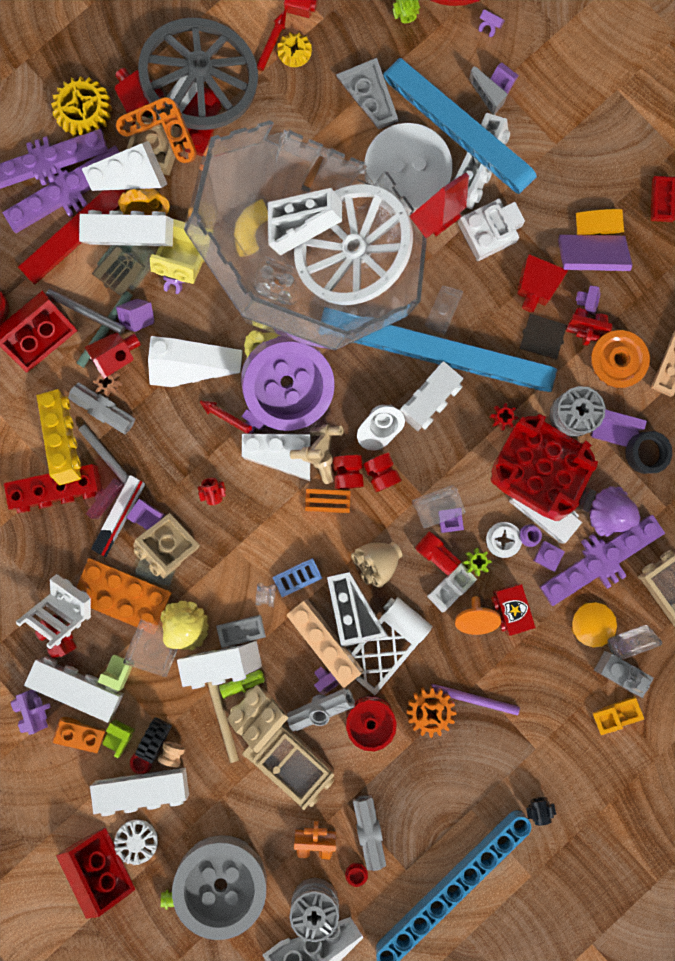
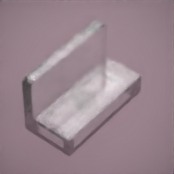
M454 485L411 500L423 528H428L465 513L458 489Z

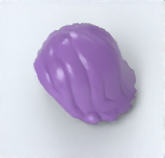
M609 486V488L603 489L601 493H598L595 496L596 499L592 501L590 509L591 526L595 528V531L600 536L605 535L608 537L614 532H625L640 522L641 517L636 504L627 497V492L623 491L621 487Z

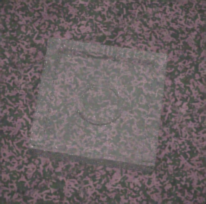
M140 620L123 663L167 677L178 649L166 647L163 643L162 626Z

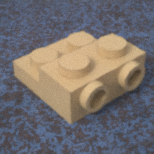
M142 116V121L145 124H150L153 119ZM162 124L130 138L127 149L149 141L163 174L170 175L176 157ZM172 126V136L175 138L180 137L181 129Z
M169 513L135 539L133 546L135 547V555L140 560L145 558L149 562L150 571L155 576L161 575L164 579L179 567L182 561L195 552L200 545Z
M256 685L254 688L247 690L244 700L239 705L231 708L227 721L235 732L244 738L250 748L258 753L289 717L266 690Z

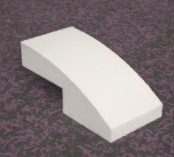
M462 563L427 596L442 613L477 580L471 572L466 573L467 568Z

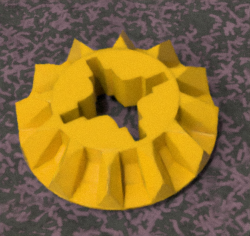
M290 32L287 36H282L281 41L278 43L277 53L279 59L285 65L300 67L310 59L312 47L307 36H302L300 32L297 34ZM297 43L299 50H296L292 56L291 48L289 47H293Z

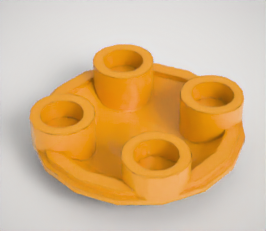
M597 602L585 603L574 614L571 628L572 633L586 646L602 647L615 636L617 629L616 617L612 610L604 604Z

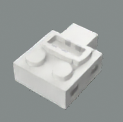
M497 199L462 216L459 219L458 225L478 262L515 244L519 239L516 230L523 226L525 220L515 202L504 207L500 199Z

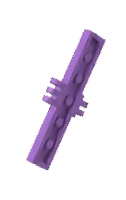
M98 129L52 146L48 136L43 137L44 145H42L39 139L35 140L36 148H34L31 142L26 143L29 154L0 163V189L33 177L36 180L39 179L42 186L47 184V176L51 183L55 182L54 174L58 173L57 169L109 152L102 130Z
M113 146L108 149L109 152L98 155L70 173L66 169L64 171L61 168L57 169L58 174L54 175L55 182L51 183L48 179V186L2 212L12 230L18 233L62 206L69 217L73 216V212L70 209L71 206L74 207L77 213L81 211L77 203L81 202L83 207L87 206L88 204L82 194L91 189L82 168L120 153L117 147Z
M649 515L641 520L638 525L621 533L606 544L602 539L598 541L595 535L592 534L589 536V539L593 545H590L586 539L581 541L585 548L582 551L585 557L539 586L551 606L556 605L597 577L608 589L611 587L607 579L608 577L614 584L619 582L615 575L616 572L621 579L626 577V574L619 565L620 562L665 533L655 517Z

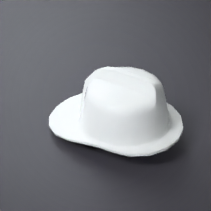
M391 404L378 405L373 408L367 419L358 429L357 439L359 444L367 450H378L385 447L404 427L405 418L403 413Z

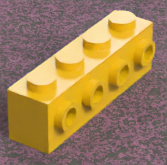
M59 389L36 395L49 475L58 485L80 480L81 462L76 452L78 445L73 435L74 423L69 413L71 406L68 397L63 396Z

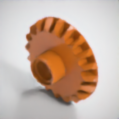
M624 330L611 331L603 335L594 345L591 354V365L593 366L594 374L599 377L600 381L606 383L607 386L615 388H627L638 383L647 373L650 363L649 351L643 340L636 334ZM615 356H619L622 359V365H618L615 362Z

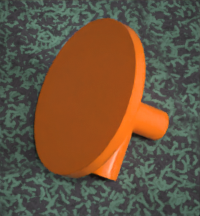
M478 596L471 598V609L462 611L455 618L456 628L463 633L472 635L490 633L501 624L500 615L492 609L481 607V600Z

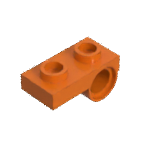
M61 717L52 742L98 754L105 730L81 724L80 721L70 717Z

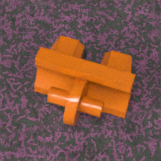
M314 821V828L304 827V830L295 829L294 850H297L298 858L310 857V851H319L321 859L330 860L332 853L336 851V831L318 828L319 821Z

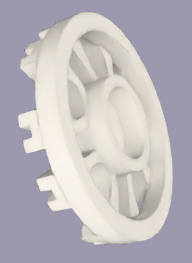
M131 820L123 824L118 830L114 841L116 854L127 864L140 865L148 861L154 855L158 846V836L153 826L143 820ZM136 824L143 825L141 832H136ZM128 826H130V828H131V830H132V834H130V832H129V830H128V828H127ZM147 829H149V830H150V833H148L146 836H144L143 833H144ZM121 832L125 833L128 838H120ZM153 837L154 844L146 843V839ZM119 843H126V845L119 846ZM144 847L150 849L151 853L145 850ZM124 849L129 850V854L127 856L124 855V853L122 852ZM132 852L135 853L134 859H131ZM138 852H142L145 857L139 859Z

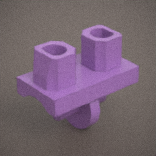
M33 689L16 695V699L11 701L13 711H21L23 719L18 723L20 732H28L31 735L47 728L45 710L51 707L50 703L43 705L41 698L38 697L37 692Z

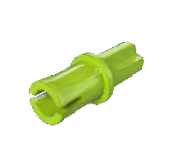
M257 670L247 674L244 680L235 682L232 680L219 685L220 692L224 699L242 691L245 693L247 689L264 683L265 677L261 670Z

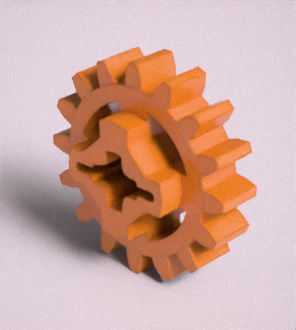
M430 686L429 691L426 692L422 687V694L418 695L414 692L415 700H408V704L412 707L406 709L407 714L411 715L408 717V722L414 723L412 726L414 731L420 728L421 736L426 732L429 733L430 738L433 737L434 732L442 736L441 730L449 731L447 724L455 723L451 717L457 713L455 709H451L455 706L453 700L448 701L450 699L448 693L442 695V688L434 692L433 686ZM418 705L421 708V713L418 714L419 717L416 716ZM446 706V715H445V717L443 718V717H442V711L444 710V707ZM426 707L432 711L435 710L437 717L432 713H427Z

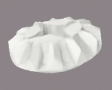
M508 522L496 523L487 533V548L493 555L501 558L515 555L522 545L519 529ZM505 530L506 538L513 540V542L505 543L502 550L501 542L495 540V538L502 537Z

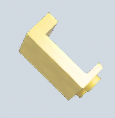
M173 219V247L159 246L156 255H151V272L175 278L181 282L194 284L211 245V230Z

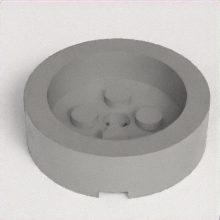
M225 835L213 836L195 844L182 858L172 886L173 905L181 922L193 933L212 940L229 939L245 932L257 920L265 903L267 875L264 863L259 854L248 843L236 837ZM219 878L227 881V887L222 890L218 889L214 884Z

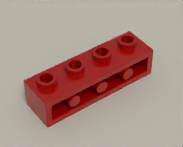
M94 464L81 466V479L58 485L49 473L3 483L8 510H15L17 514L30 512V507L39 506V509L52 507L53 502L61 501V504L75 502L74 498L83 496V499L97 497L96 493L103 492L98 466Z

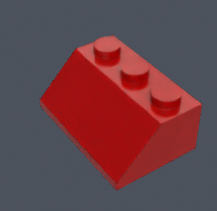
M467 172L441 188L409 216L426 239L432 234L437 237L462 217L460 212L467 205L469 183Z
M42 290L0 325V347L28 373L78 330Z
M106 827L75 842L56 855L86 919L100 917L136 890L121 858L116 854L115 846Z

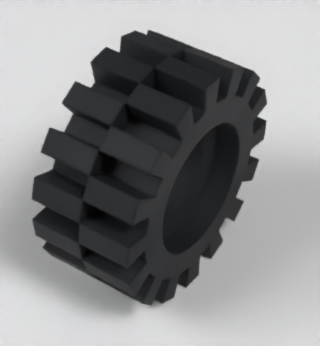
M155 717L142 737L135 755L152 764L166 740L172 725Z

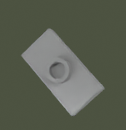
M261 615L216 626L221 648L266 637Z

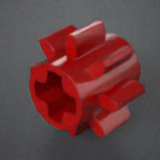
M507 403L503 404L502 409L495 406L494 411L496 413L489 416L495 422L492 427L499 426L501 432L505 430V426L512 429L514 427L512 421L519 418L514 416L513 413L516 408H507ZM502 413H505V417H508L505 422H503V418L499 417Z
M206 478L201 482V486H198L200 501L206 500L208 505H217L223 500L222 497H226L224 482L218 483L216 478Z

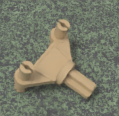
M323 424L321 427H311L310 435L320 437L311 447H303L302 450H291L290 458L302 459L313 464L315 468L319 469L322 481L325 484L334 482L335 478L331 467L333 459L331 454H329L332 435L342 436L343 427H331L330 424Z

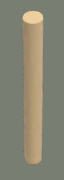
M207 682L230 763L236 762L239 758L218 686L212 685V682Z

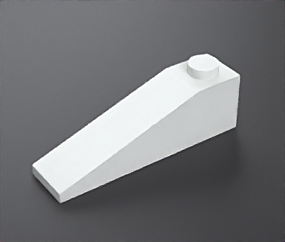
M151 336L148 355L150 385L176 387L190 382L195 383L204 379L240 373L243 350Z
M351 917L338 921V926L333 934L323 941L310 942L300 937L292 940L288 938L265 952L263 957L265 961H341L363 939V936Z

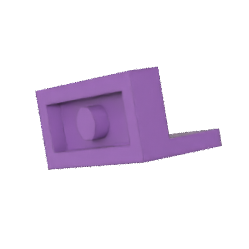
M605 410V417L601 425L592 431L591 437L627 447L629 440L634 435H637L639 431L645 429L647 421Z

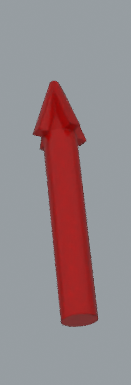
M286 10L273 20L275 22L274 27L257 63V69L260 71H264L281 30H285Z
M200 401L207 414H214L246 434L251 432V425L216 406V402Z

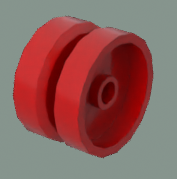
M366 695L356 699L355 706L346 713V730L352 743L364 751L375 752L384 749L392 742L396 734L397 722L392 707L387 701L373 695ZM373 720L375 725H367V722Z

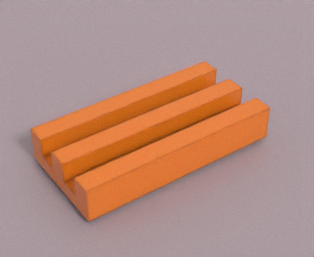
M306 489L305 511L350 513L351 491ZM310 494L345 495L346 499L310 498ZM310 502L345 504V508L310 507Z

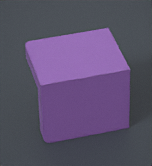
M134 299L116 307L119 324L125 326L126 330L135 332L154 324L151 302Z
M139 499L126 518L148 530L164 518L165 514L146 501Z

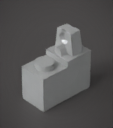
M604 651L594 669L595 672L641 698L644 697L654 679Z

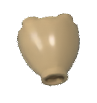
M380 542L369 543L355 549V552L351 554L353 562L362 571V580L367 585L372 583L376 587H382L391 579L396 570L398 560L402 557L399 546L394 542L390 544Z

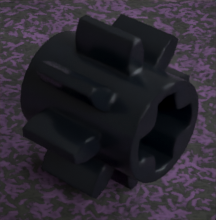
M546 797L531 799V804L526 808L528 819H533L535 825L538 826L552 823L551 818L557 815L555 804H550Z

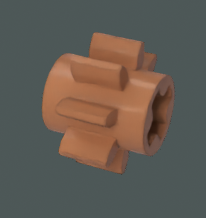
M97 372L98 378L93 380V383L99 386L96 392L100 394L104 391V395L107 398L113 392L118 395V386L123 385L117 381L120 375L116 372L103 379L101 374ZM108 380H111L112 383L108 384L106 387L104 385V382H108Z

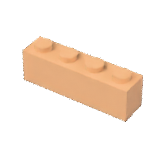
M309 600L303 601L286 615L343 688L363 673V668L345 646H341L340 639Z

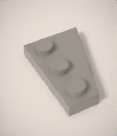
M377 58L336 74L337 79L378 130L399 122Z

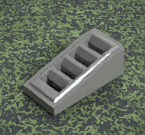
M474 66L471 69L469 81L490 112L495 115L504 105L508 94Z

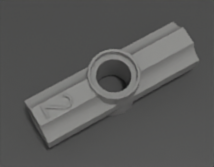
M78 382L70 390L68 398L72 402L88 411L87 413L103 423L106 422L126 435L134 425L135 418L119 409L115 403L101 394H96Z
M345 688L328 696L316 695L312 698L311 703L287 713L289 717L287 719L288 725L292 731H299L313 724L317 726L326 725L330 717L355 706L353 695L349 689Z
M372 795L359 796L353 799L358 823L356 827L360 846L363 847L367 870H381L383 867H386V861L381 842L383 838L379 820L376 818Z

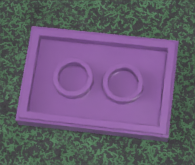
M559 235L558 243L564 270L631 271L632 261L625 236Z

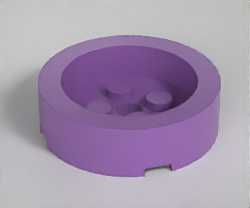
M277 336V338L259 344L247 357L242 369L241 386L246 404L255 418L268 427L291 431L311 425L326 412L334 394V376L326 358L314 344L296 336ZM284 376H291L293 378V383L289 386L283 387L280 381Z

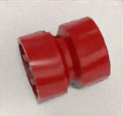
M389 452L363 464L367 475L373 478L371 484L375 493L402 481L398 471L392 468L394 462Z
M362 455L333 457L334 471L337 472V475L334 476L335 489L364 487L363 474L359 472L363 468Z

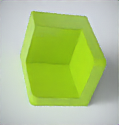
M115 719L109 724L106 730L108 733L102 744L115 751L114 757L119 758L123 754L135 729Z

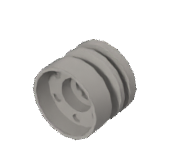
M578 386L569 389L554 400L550 408L549 418L553 427L572 438H576L594 431L601 425L605 417L606 407L603 398L597 391L589 387ZM579 406L581 407L580 411L584 412L582 415H579V411L576 410Z
M306 879L293 892L289 918L291 927L297 936L305 941L319 942L331 936L338 926L339 899L337 891L332 884L324 879ZM312 911H316L317 916H313Z

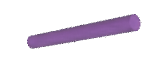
M431 684L434 692L442 688V695L448 693L450 698L514 715L519 714V706Z

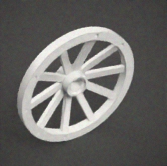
M358 184L334 191L342 202L345 201L351 234L347 235L336 224L331 229L343 240L342 243L311 238L294 248L296 269L303 283L316 296L333 304H358L371 300L386 291L403 272L412 250V224L408 213L400 201L385 189L373 185ZM370 197L373 200L359 234L352 198ZM383 201L396 214L368 236L380 202ZM400 222L401 243L371 245ZM307 246L341 251L339 254L307 266ZM398 252L387 272L370 257L371 253ZM344 261L324 288L319 286L310 275ZM362 263L369 265L381 277L378 281L364 289H361ZM353 264V292H332Z

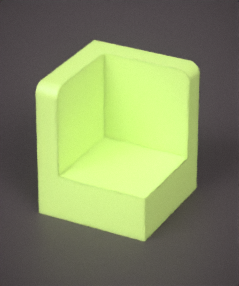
M113 655L106 671L101 673L98 683L120 691L125 686L134 662Z

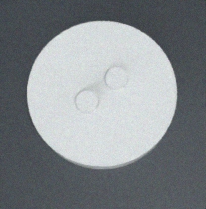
M402 123L383 130L371 142L365 157V184L377 186L390 192L400 201L408 215L414 213L441 188L449 184L452 175V158L446 143L436 132L419 124ZM383 201L380 202L381 207L396 213L388 204Z

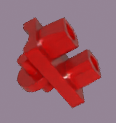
M577 308L566 327V332L574 333L576 337L583 338L582 345L588 346L590 340L597 342L603 335L612 330V324L608 323V315L600 313L596 314L594 319L587 318L588 312L585 309Z
M40 621L41 624L50 629L56 635L60 633V631L55 629L46 621ZM35 631V634L39 640L43 641L47 639L38 631ZM72 634L69 637L65 636L58 646L55 645L51 649L47 648L51 658L63 657L77 648L72 640L74 638Z

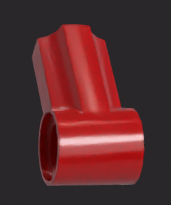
M429 531L414 548L425 559L432 561L449 576L461 561L443 546L444 544L440 539Z

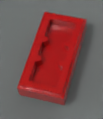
M654 176L652 178L651 221L673 222L675 220V177Z

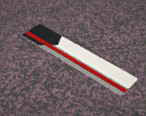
M129 476L91 548L93 551L107 557L127 519L126 517L132 510L145 485L144 482Z

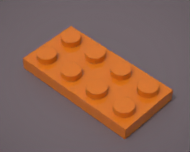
M92 558L88 559L76 587L89 595L91 598V609L151 634H156L161 622V613L166 609V605H168L173 593Z

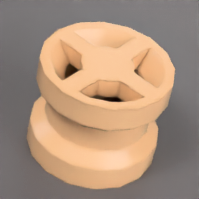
M165 741L162 746L163 753L159 755L158 761L166 766L177 768L180 766V756L184 754L185 747L174 742Z

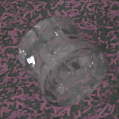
M258 583L255 604L258 606L267 604L269 607H274L276 585L265 586L263 583Z

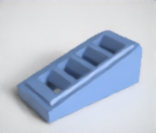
M313 558L273 577L282 597L322 579ZM309 565L310 570L314 576L311 579L309 578L308 573L305 569V566ZM301 569L302 574L306 580L303 583L301 582V579L297 573V570ZM291 573H293L298 584L295 587L289 577ZM285 577L290 589L285 590L280 578Z

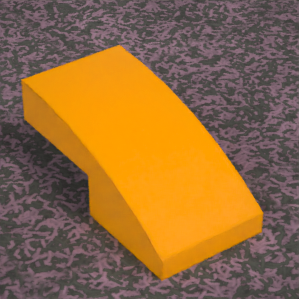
M622 209L593 210L576 213L577 235L599 233L601 235L624 232Z
M636 696L593 712L601 735L623 729L622 726L645 720Z

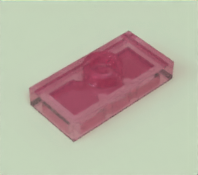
M114 478L106 489H101L94 498L96 501L87 511L86 515L91 519H99L123 489L124 484L119 479Z

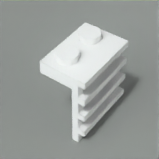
M57 574L50 579L51 594L16 621L18 626L27 623L50 641L47 643L49 649L55 645L58 646L65 636L69 637L73 629H78L85 619L91 618V598L84 591H80L69 580L63 579ZM47 606L56 614H58L63 619L68 621L70 625L66 626L61 621H59L54 616L45 611L43 607ZM34 614L38 615L60 631V633L56 635L32 616Z

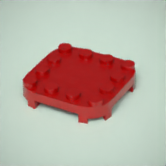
M538 414L537 416L522 417L511 430L493 464L491 482L503 493L543 517L560 521L571 514L579 505L578 502L593 471L597 469L598 461H595V456L590 449L592 445L585 440L583 443H580L560 432V430L545 422L546 416Z

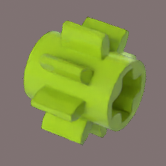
M396 0V3H393L395 19L400 18L402 23H410L417 18L416 14H419L420 9L418 0Z
M475 548L473 555L470 552L465 553L468 558L462 564H466L468 567L466 573L475 571V576H480V570L485 573L489 572L486 566L492 563V561L487 560V551L481 554L479 549ZM473 560H481V565L473 564Z

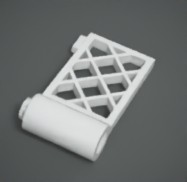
M391 597L383 607L386 611L380 617L379 622L382 624L385 621L391 626L392 636L372 640L377 641L378 653L365 654L364 644L366 642L359 643L353 651L348 649L354 658H362L364 671L362 674H364V678L358 676L356 680L374 695L378 693L433 627L399 597L395 600ZM405 638L411 645L406 651H396L395 639ZM393 639L394 652L380 653L379 640ZM361 649V650H362V654L356 655V654L359 652V650ZM394 655L395 664L391 668H382L381 656ZM378 657L379 669L366 670L365 658ZM380 672V682L374 688L367 682L366 673Z

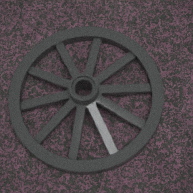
M183 18L171 21L151 34L145 42L139 57V81L149 104L160 99L154 90L187 76L173 99L179 106L193 82L197 83L199 117L181 113L189 129L210 130L234 122L247 111L256 94L258 69L251 49L236 32L216 21L203 18ZM192 31L194 51L190 52L172 36L181 32ZM199 31L220 37L206 52L201 50ZM165 40L185 59L152 55V53ZM226 42L230 43L241 55L240 57L211 59ZM149 63L184 67L150 83L148 77ZM246 64L249 83L247 84L216 68ZM213 77L245 91L242 99L234 107ZM204 82H207L226 109V112L206 117ZM165 104V108L159 111L154 107L159 114L166 112L169 115L171 114L170 109L173 108L172 105L168 106Z

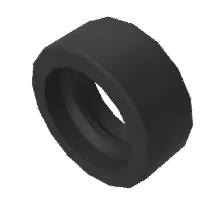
M656 431L641 432L634 435L626 447V459L629 466L642 474L659 473L665 470L673 456L669 439ZM644 440H653L659 448L658 461L652 466L644 465L638 456L639 446Z

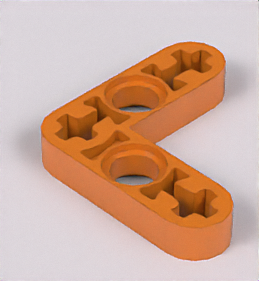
M161 98L118 118L116 123L117 131L126 137H133L162 124L176 159L181 163H191L196 158L195 146L179 106L173 99ZM165 103L172 105L173 108L170 109L171 114L169 115L166 112L160 113L161 119L159 120L158 113L154 107L160 111L165 108ZM145 111H150L153 114V121L150 124H145L142 121V115ZM125 121L129 123L137 121L139 123V125L135 124L131 126L130 132L128 130H123V126H125ZM175 124H179L182 128V134L178 138L173 137L171 134V128ZM186 138L187 142L182 143L185 149H190L191 151L188 154V159L180 155L183 152V148L180 144L176 146L175 142L183 141Z

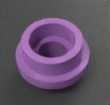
M529 524L522 527L519 536L525 546L534 547L541 541L542 533L538 527ZM528 532L531 534L530 540L528 538Z

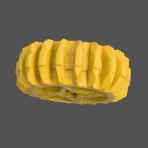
M81 76L78 81L71 77V83L67 84V82L63 81V89L57 87L59 94L53 95L55 102L51 103L57 124L65 132H70L72 136L76 137L78 133L81 136L100 129V126L107 127L105 120H111L109 113L112 111L111 99L107 95L106 89L101 87L99 82H93L90 77L86 81ZM82 94H88V95H92V96H94V97H91V96H83ZM71 117H73L74 119H75V118H81L82 120H73V119H70V118H71Z

